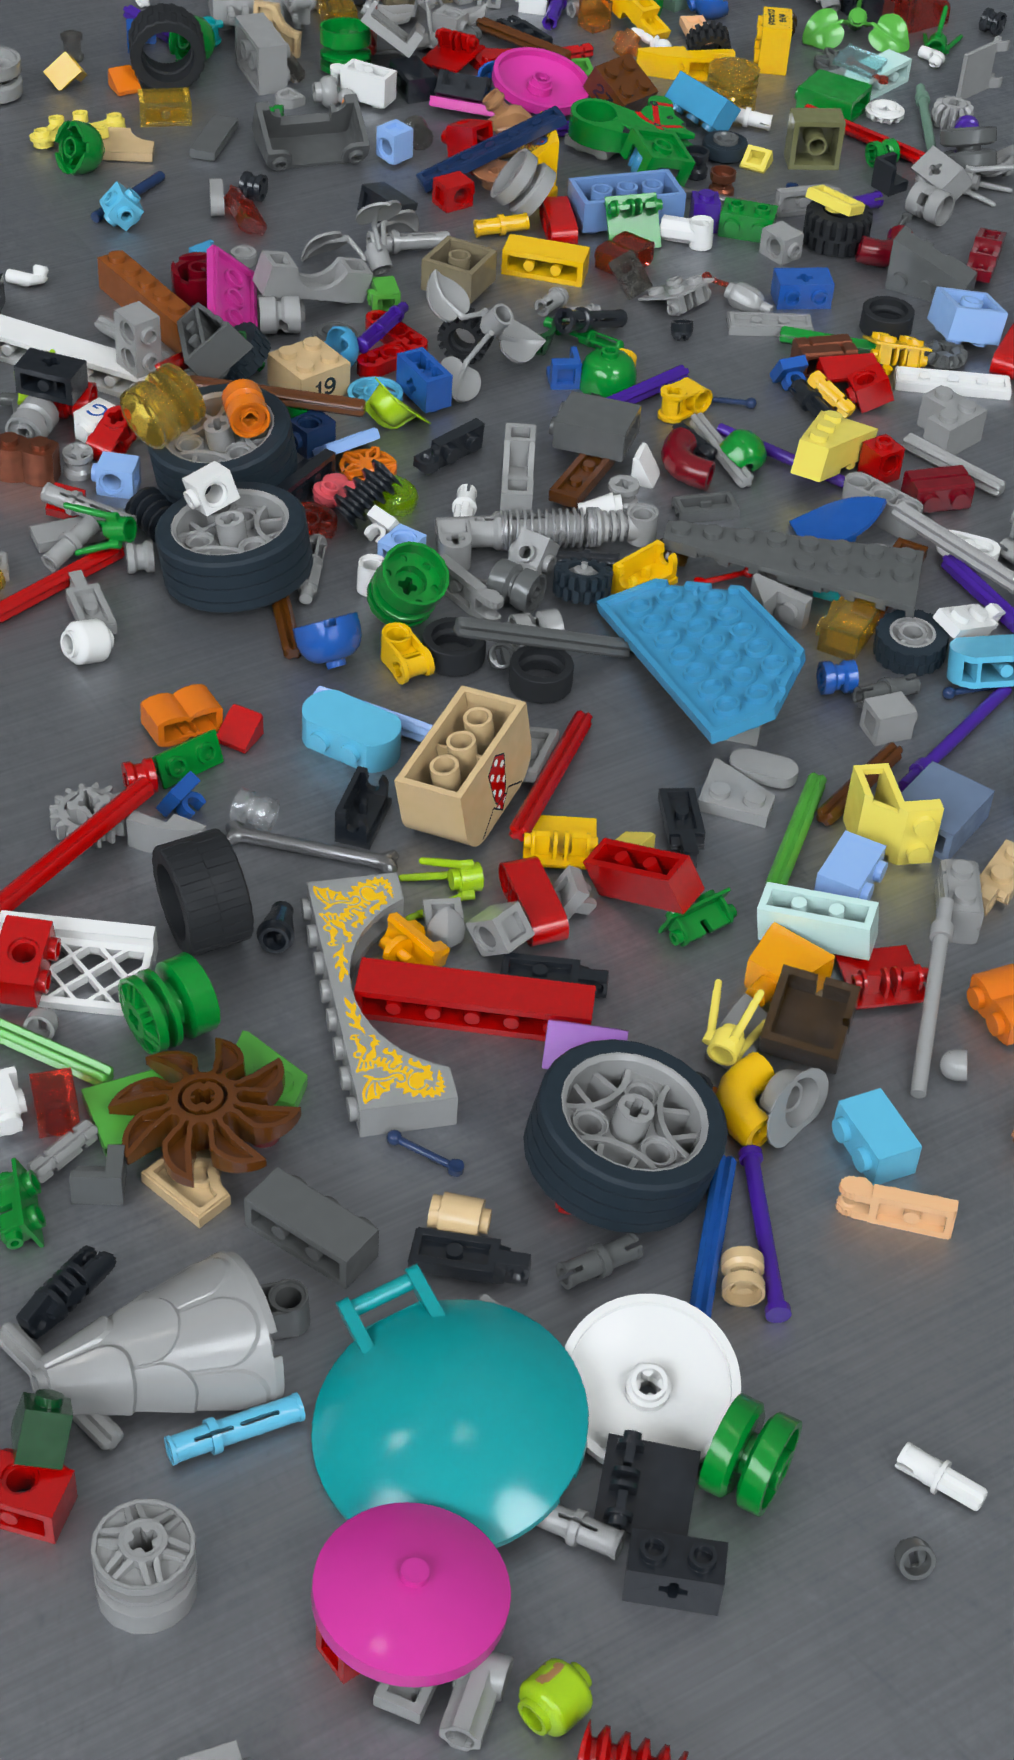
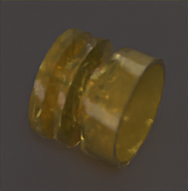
M722 57L711 61L708 66V87L730 100L737 107L744 109L751 107L752 111H755L757 99L755 91L758 88V79L760 77L758 65L752 61L737 57Z
M172 363L162 364L155 371L149 373L145 381H138L120 396V407L129 427L139 439L154 449H163L181 435V432H187L193 425L202 421L206 415L205 402L197 385L186 372Z

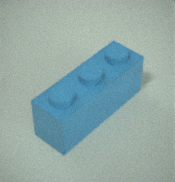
M681 70L664 96L673 102V110L681 115L684 111L687 112L685 117L697 125L700 121L703 122L701 127L709 133L718 130L728 131L741 111L730 100Z

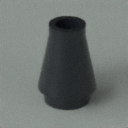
M286 901L275 902L257 929V939L261 947L267 952H284L294 942V909L290 903Z

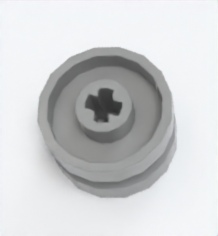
M0 46V104L15 101L23 94V80L20 75L22 71L20 54L14 49Z
M523 148L514 154L500 171L494 181L490 196L503 206L509 204V211L514 215L526 212L529 217L548 196L556 180V172L544 162L538 164V157L526 148Z

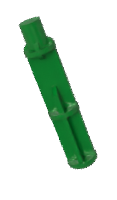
M547 316L543 326L550 329L553 318ZM590 329L586 333H578L576 331L569 333V335L577 337L579 343L595 349L600 348L594 346L595 344L602 347L611 345L618 349L624 348L622 340L596 332L595 330ZM557 330L555 334L561 335V333H559V331ZM597 335L606 337V338H608V339H611V340H614V341H617V342L614 343V342H612V341H609V340L603 339V338H601V337H598Z

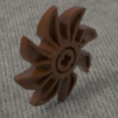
M215 1038V1061L211 1071L200 1072L197 1056L188 1052L163 1051L145 1057L146 1065L164 1079L154 1076L131 1083L118 1092L108 1106L109 1114L135 1115L127 1125L122 1138V1145H125V1161L128 1166L162 1146L165 1170L169 1177L175 1182L194 1188V1163L198 1151L210 1150L213 1167L224 1172L247 1173L262 1169L267 1166L266 1158L246 1142L260 1145L279 1139L294 1128L302 1115L301 1107L274 1106L281 1097L285 1087V1071L280 1058L246 1076L244 1056L241 1049L236 1044L221 1038Z

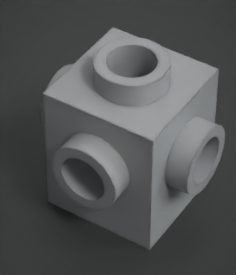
M522 527L517 541L515 540L509 548L508 560L522 565L523 570L525 568L533 569L545 574L547 577L555 568L557 562L556 555L560 545L549 537Z

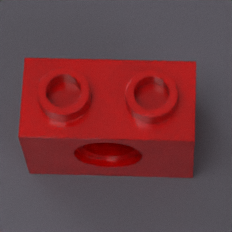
M6 915L0 933V1003L37 1008L42 993H48L51 984V970H49L51 962L58 960L61 950V939L55 935L53 921Z
M0 1449V1529L56 1544L78 1497L75 1470L69 1469L64 1464L62 1470L14 1464L13 1449ZM20 1489H29L25 1492H16Z

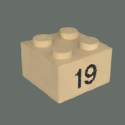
M317 336L307 337L303 341L282 346L268 353L267 384L274 387L344 396L347 394V389L350 385V362Z

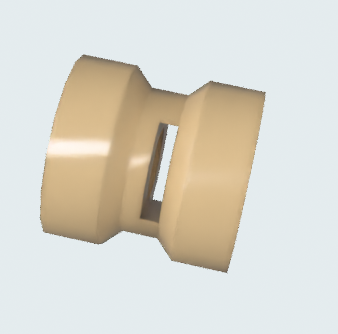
M736 1246L722 1254L721 1272L724 1276L721 1284L722 1297L728 1304L736 1307H750L759 1304L765 1298V1281L762 1277L765 1268L764 1257L758 1249L750 1246Z

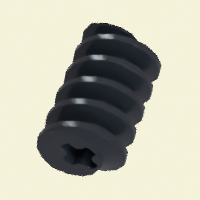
M375 459L371 461L374 468L373 472L366 468L362 469L364 481L356 476L352 479L355 489L347 485L343 487L346 495L345 498L338 494L333 496L337 504L336 508L356 530L359 528L355 520L356 518L365 522L368 520L365 509L370 511L375 505V500L385 504L387 501L383 494L384 492L394 496L396 492L393 483L402 486L385 465Z
M145 487L129 499L125 512L135 515L137 518L136 524L156 543V525L159 518L173 503L156 487Z

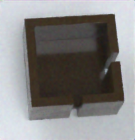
M783 964L760 1035L759 1051L836 1074L846 1044L847 1034H849L856 1012L861 987L826 977L821 997L815 995L818 974Z

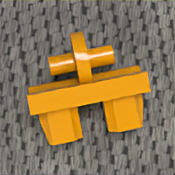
M398 912L388 915L387 930L378 944L384 950L383 960L440 967L446 964L450 948L441 940L431 941L425 936L424 926L416 919L407 921Z

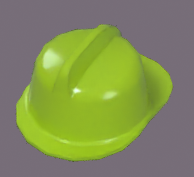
M375 377L379 385L366 402V412L379 425L384 428L396 429L415 417H419L431 425L430 421L393 396Z

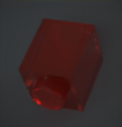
M71 1067L29 1074L32 1103L39 1138L62 1136L68 1131L73 1133L72 1128L80 1122Z

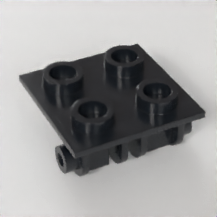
M624 1430L623 1436L609 1433L594 1519L617 1529H623L627 1531V1534H631L633 1527L688 1536L701 1451L642 1440V1433L634 1430Z

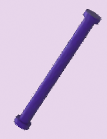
M747 1145L738 1151L739 1163L744 1166L758 1250L764 1257L763 1279L765 1281L768 1303L764 1308L765 1317L771 1323H782L787 1321L792 1313L790 1304L784 1299L761 1170L763 1152L759 1146Z

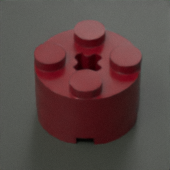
M206 252L186 253L179 256V262L175 264L173 261L171 263L172 292L190 307L199 302L207 308Z

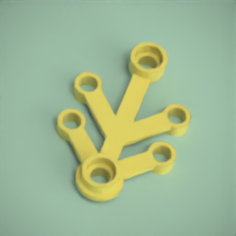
M75 110L72 112L73 120L85 123L89 121L87 110ZM119 112L108 113L103 121L88 123L99 131L102 139L109 137L108 127L126 128L125 118ZM51 115L48 117L49 125L47 127L34 129V132L29 135L34 148L47 149L54 146L58 129L64 122L63 115Z

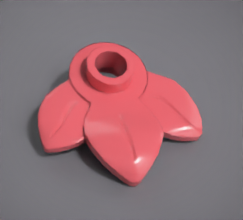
M340 473L327 474L323 477L322 481L314 484L312 489L314 494L313 500L321 507L335 508L337 504L333 496L338 494L345 498L346 495L343 487L347 485L355 489L354 482L348 481V478Z

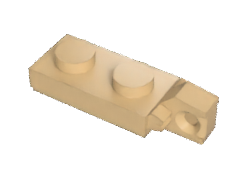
M1007 839L980 874L984 916L988 915L997 901L1008 905L1014 896V842Z

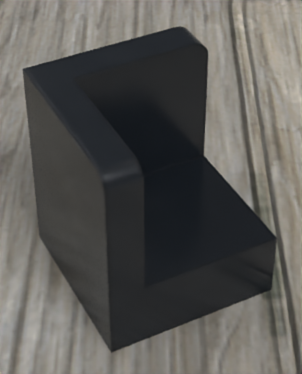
M895 152L875 158L871 181L873 188L888 197L906 191L908 187V180L896 173L897 154Z

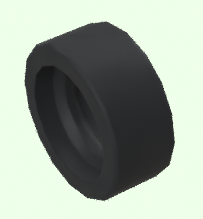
M872 297L863 303L859 327L867 336H872V332L876 331L888 333L889 336H895L899 340L900 335H911L915 310L908 302L897 297Z
M445 617L435 620L426 626L422 634V644L431 652L434 659L435 672L447 676L468 675L482 667L485 661L486 640L458 637L453 631V626L458 617ZM445 643H459L464 644L470 648L464 650H448L438 645Z
M523 646L511 656L508 678L510 688L518 697L528 702L543 704L561 700L571 692L574 662L572 657L564 650ZM544 669L557 675L542 678L532 676L526 673V671Z

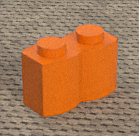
M203 684L185 686L173 694H156L140 703L141 723L159 747H171L181 744L190 737L194 738L212 729L218 732L223 723V708Z
M1014 964L972 974L970 986L967 990L969 1005L986 1019L989 1032L996 1036L1001 1043L1006 1046L1014 1044Z

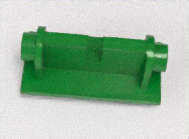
M215 729L152 757L163 789L177 784L189 771L197 775L224 762Z
M728 887L718 893H715L712 889L703 893L684 915L668 911L665 914L667 920L659 928L658 933L661 934L669 930L671 943L675 946L680 945L684 947L707 934L701 922L705 924L710 933L733 923L734 918L737 916V910L733 904H727L724 899L731 889Z
M14 1157L11 1159L13 1172L0 1173V1238L9 1249H18L29 1239H33L42 1248L45 1246L42 1228L46 1226V1219L38 1203L37 1195L41 1193V1185L36 1174L32 1170L27 1171Z

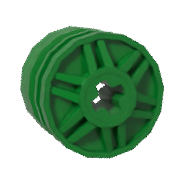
M337 17L320 23V44L324 46L320 49V66L322 71L330 74L331 64L340 63L345 65L352 58L371 63V59H369L371 58V50L368 48L371 44V29L362 23L361 19Z
M408 541L395 545L387 552L367 586V602L372 613L384 624L400 622L408 625L410 628L420 626L429 618L449 586V570L444 559L434 549L423 543Z
M187 952L176 954L157 963L155 972L147 968L138 971L137 975H130L119 981L118 997L126 1022L137 1042L150 1055L167 1051L169 1047L180 1046L184 1036L189 1039L197 1038L219 1026L220 1007L211 981L198 961Z

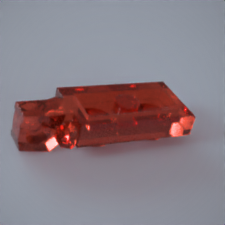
M230 185L229 191L224 196V202L229 207L230 214L236 219L238 227L247 234L254 232L263 236L267 230V224L252 200L245 198L240 188Z

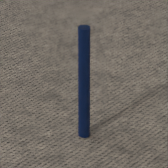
M157 171L131 189L140 196L164 181L165 174L162 171ZM100 207L91 213V219L95 223L104 219L103 215L105 213L103 208Z

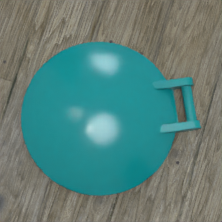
M416 1263L404 1269L405 1274L352 1300L346 1297L335 1302L353 1342L339 1356L328 1372L315 1404L311 1439L316 1469L331 1502L346 1520L370 1508L386 1504L409 1502L433 1505L465 1518L478 1527L498 1548L521 1537L542 1522L560 1503L559 1498L567 1489L571 1480L577 1477L588 1444L589 1409L586 1391L574 1361L563 1345L542 1325L520 1312L491 1302L469 1299L437 1300ZM413 1290L418 1302L364 1327L359 1318L360 1315Z

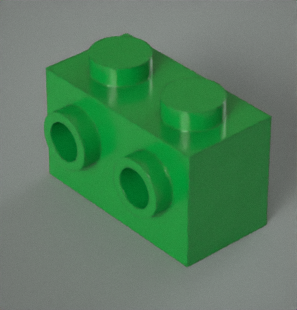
M726 197L720 213L718 236L760 243L762 228L776 223L778 206Z

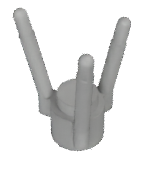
M966 165L965 171L973 184L962 195L970 196L982 203L995 207L996 203L973 192V190L977 191L979 187L1012 193L1013 189L980 181L981 175L976 173L1014 170V165L978 167Z

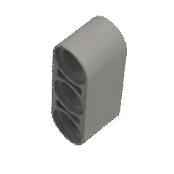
M850 472L845 476L841 499L864 496L886 499L887 503L884 510L872 525L898 538L912 539L918 535V533L894 519L891 514L894 507L900 502H904L922 513L923 504L919 500L863 472Z

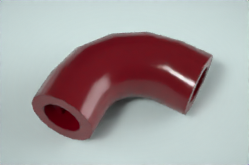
M905 225L892 227L887 233L886 240L863 235L857 249L855 262L882 268L889 267L893 240Z
M682 427L674 428L666 437L661 450V459L665 469L677 481L707 491L714 476L716 463L693 454L697 446V440L690 430Z

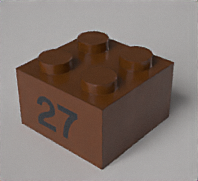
M630 53L595 66L583 85V88L591 98L603 99L636 112L641 111L647 106L649 97L657 95L659 92Z

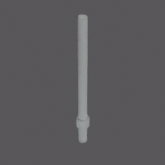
M941 897L939 899L936 920L931 923L929 938L932 941L910 1089V1095L915 1098L926 1097L947 947L953 940L954 925L951 920L954 901L949 897Z

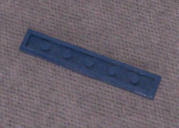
M553 106L417 173V180L426 193L432 191L434 177L456 171L466 174L568 124L566 117L557 106Z

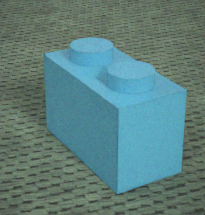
M881 1088L838 1101L835 1117L832 1121L833 1134L839 1143L844 1144L852 1156L855 1168L860 1173H863L873 1185H880L916 1172L922 1145Z

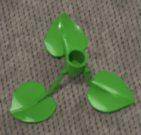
M858 0L856 8L850 11L847 20H838V15L834 9L824 8L818 10L807 22L802 36V43L804 45L823 50L826 47L834 49L841 43L844 37V29L840 24L848 25L854 31L860 30L863 26L866 28L874 27L869 33L868 40L875 50L884 52L890 49L897 53H903L910 48L908 28L903 18L892 13L881 16L878 24L867 22V13L861 8L863 0Z

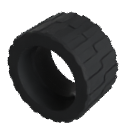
M157 3V5L146 7L145 10L140 11L137 17L133 19L128 33L131 66L138 79H141L146 86H150L154 90L165 92L180 91L191 86L194 81H197L205 67L206 52L201 25L192 13L188 12L184 7H179L172 3ZM173 32L187 39L191 48L182 59L176 62L160 63L148 57L143 51V46L149 38L158 33Z
M214 828L155 846L152 852V864L157 892L171 933L182 952H187L195 957L251 938L254 932V916L249 890L236 853L223 832Z

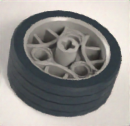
M229 383L194 389L172 400L152 419L147 430L146 443L156 483L161 493L174 504L184 497L183 492L186 491L182 478L213 461L228 468L234 482H259L273 486L279 485L298 468L296 444L291 418L286 405L277 396L261 389L270 413V423L262 434L257 437L245 438L233 432L222 404L223 390Z
M235 482L240 499L209 516H205L196 509H191L184 497L172 504L159 518L155 528V541L164 584L170 595L180 603L197 610L213 613H236L271 605L299 588L310 575L313 558L305 508L297 497L284 489L270 484ZM211 486L208 487V489L206 490L205 495L210 491Z
M609 1039L590 1041L573 1047L554 1060L542 1079L527 1120L523 1139L525 1158L533 1177L544 1192L566 1212L588 1224L604 1229L639 1234L661 1231L678 1224L697 1209L725 1152L728 1129L725 1112L715 1092L702 1076L686 1063L661 1049L634 1041Z

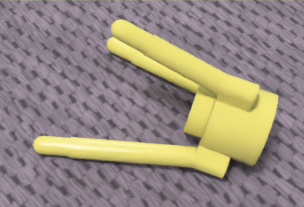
M716 979L712 992L707 1031L702 1042L708 1045L707 1054L713 1061L720 1065L732 1066L742 1059L744 1053L761 1035L766 1019L744 1039V1030L759 1006L765 992L762 989L756 992L737 1025L726 1023L716 1029L722 980Z

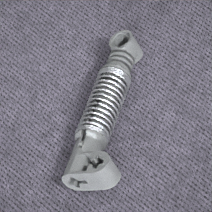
M635 503L629 506L624 514L622 510H617L616 514L614 510H609V514H607V511H602L599 507L592 506L586 508L585 515L582 507L579 508V512L573 507L572 512H569L568 508L565 509V512H562V509L559 508L558 513H555V510L552 508L551 513H548V510L545 508L543 513H541L540 509H537L536 513L530 509L529 514H527L524 509L522 514H519L518 510L515 511V514H512V511L509 510L507 515L505 510L494 511L492 515L435 517L436 549L439 555L446 553L468 571L471 568L472 548L493 547L496 551H509L511 544L515 540L517 541L522 527L551 538L558 545H562L564 549L568 545L570 548H573L575 544L578 548L582 544L585 548L588 546L600 547L603 542H608V538L610 542H615L616 538L618 542H623L625 538L633 546L645 547L656 540L659 511L651 504Z

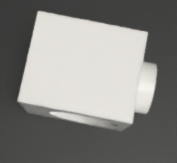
M216 461L182 478L186 489L183 495L191 509H196L205 516H209L240 499L230 470ZM211 486L210 491L205 495L206 490Z

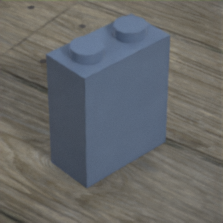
M932 761L901 794L904 801L941 800L944 812L933 855L944 860L951 859L988 818L995 791Z

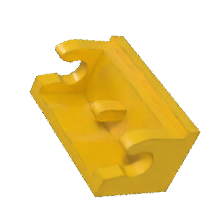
M657 539L614 563L611 594L619 593L655 578L668 579L669 585H675L678 583V577L676 576L678 559L676 553L669 555V563L666 562L663 556L665 552L664 543Z

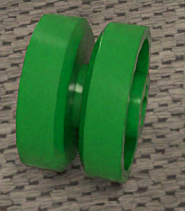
M741 1393L731 1403L713 1437L700 1472L698 1485L700 1489L719 1498L732 1492L737 1485V1506L760 1517L771 1504L789 1470L800 1438L802 1421L780 1411L771 1416L763 1426L765 1420L764 1404Z

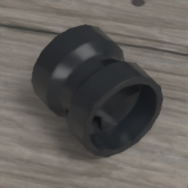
M701 145L687 146L686 149L696 162L688 179L693 181L705 179L708 171L706 162L709 161L710 150Z

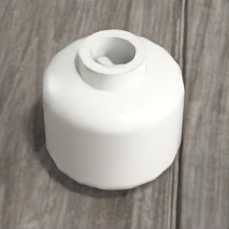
M100 619L73 621L67 625L62 633L60 644L63 654L76 665L99 663L109 657L114 646V636L112 631Z

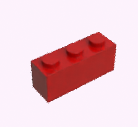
M603 838L583 861L599 895L683 915L705 889L690 855Z

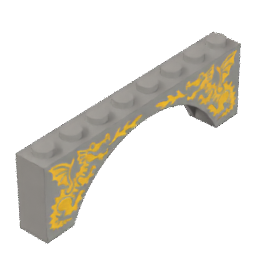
M397 872L307 882V898H301L303 921H310V925H307L309 948L316 947L317 951L313 952L315 975H322L323 977L322 980H319L321 1002L329 1003L330 1007L326 1008L327 1028L329 1032L335 1031L336 1037L332 1038L335 1061L342 1060L343 1066L339 1067L340 1085L342 1091L349 1090L350 1097H346L349 1122L356 1121L359 1137L388 1134L390 1130L394 1129L404 1132L457 1125L458 1094L450 1067L418 1058L405 1052L383 1037L361 1012L351 987L353 976L361 962V958L384 936L388 927V915L398 912L403 916L404 896Z

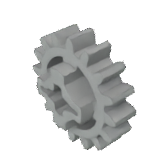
M81 783L77 791L66 788L65 797L56 795L54 797L55 804L49 806L51 831H56V838L58 840L66 838L121 792L113 794V786L110 785L104 789H99L98 783H94L92 787L87 788ZM127 817L95 842V846L102 848V841L105 840L111 844L116 843L115 834L125 836Z

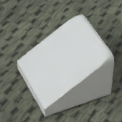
M642 442L633 458L631 476L639 481L641 487L651 489L654 488L660 476V470L647 443Z

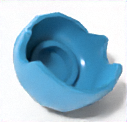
M333 326L328 331L326 341L324 342L350 362L351 368L357 362L359 355L357 337L347 326Z

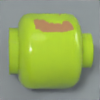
M551 1658L545 1661L521 1683L519 1688L520 1702L517 1708L526 1725L540 1736L548 1734L560 1737L568 1733L592 1709L593 1697L590 1690L592 1680L589 1674L577 1662L569 1664L563 1659Z

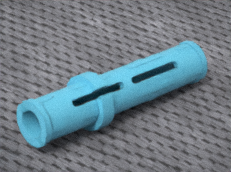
M295 1392L281 1399L252 1407L215 1420L214 1417L203 1419L200 1426L164 1437L167 1456L173 1466L181 1461L211 1452L213 1455L223 1453L226 1446L298 1421H304L306 1419L304 1406L299 1394Z

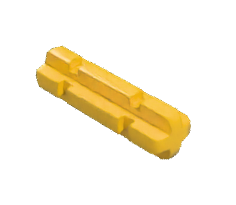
M817 370L812 373L807 380L808 385L814 390L818 389L822 398L833 409L836 407V412L841 413L843 418L851 416L856 409L855 404L850 399L845 400L846 395L830 380L826 381L827 377L821 371Z

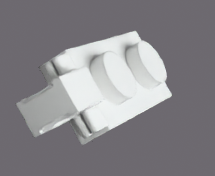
M990 603L985 608L980 604H969L939 608L934 614L933 619L953 639L958 637L988 636L997 628L999 619L1006 612L998 604Z

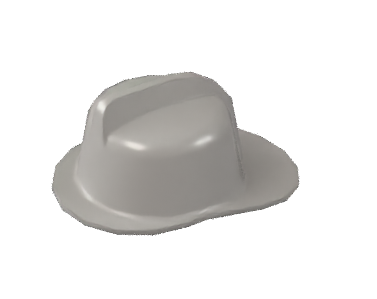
M808 1068L804 1071L783 1069L778 1071L766 1085L760 1097L761 1109L769 1115L767 1138L769 1144L774 1148H783L791 1142L805 1126L818 1116L823 1108L828 1095L829 1081L826 1073L820 1068Z

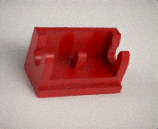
M874 353L819 357L815 371H821L827 377L826 381L848 383L846 375L875 364L877 360Z

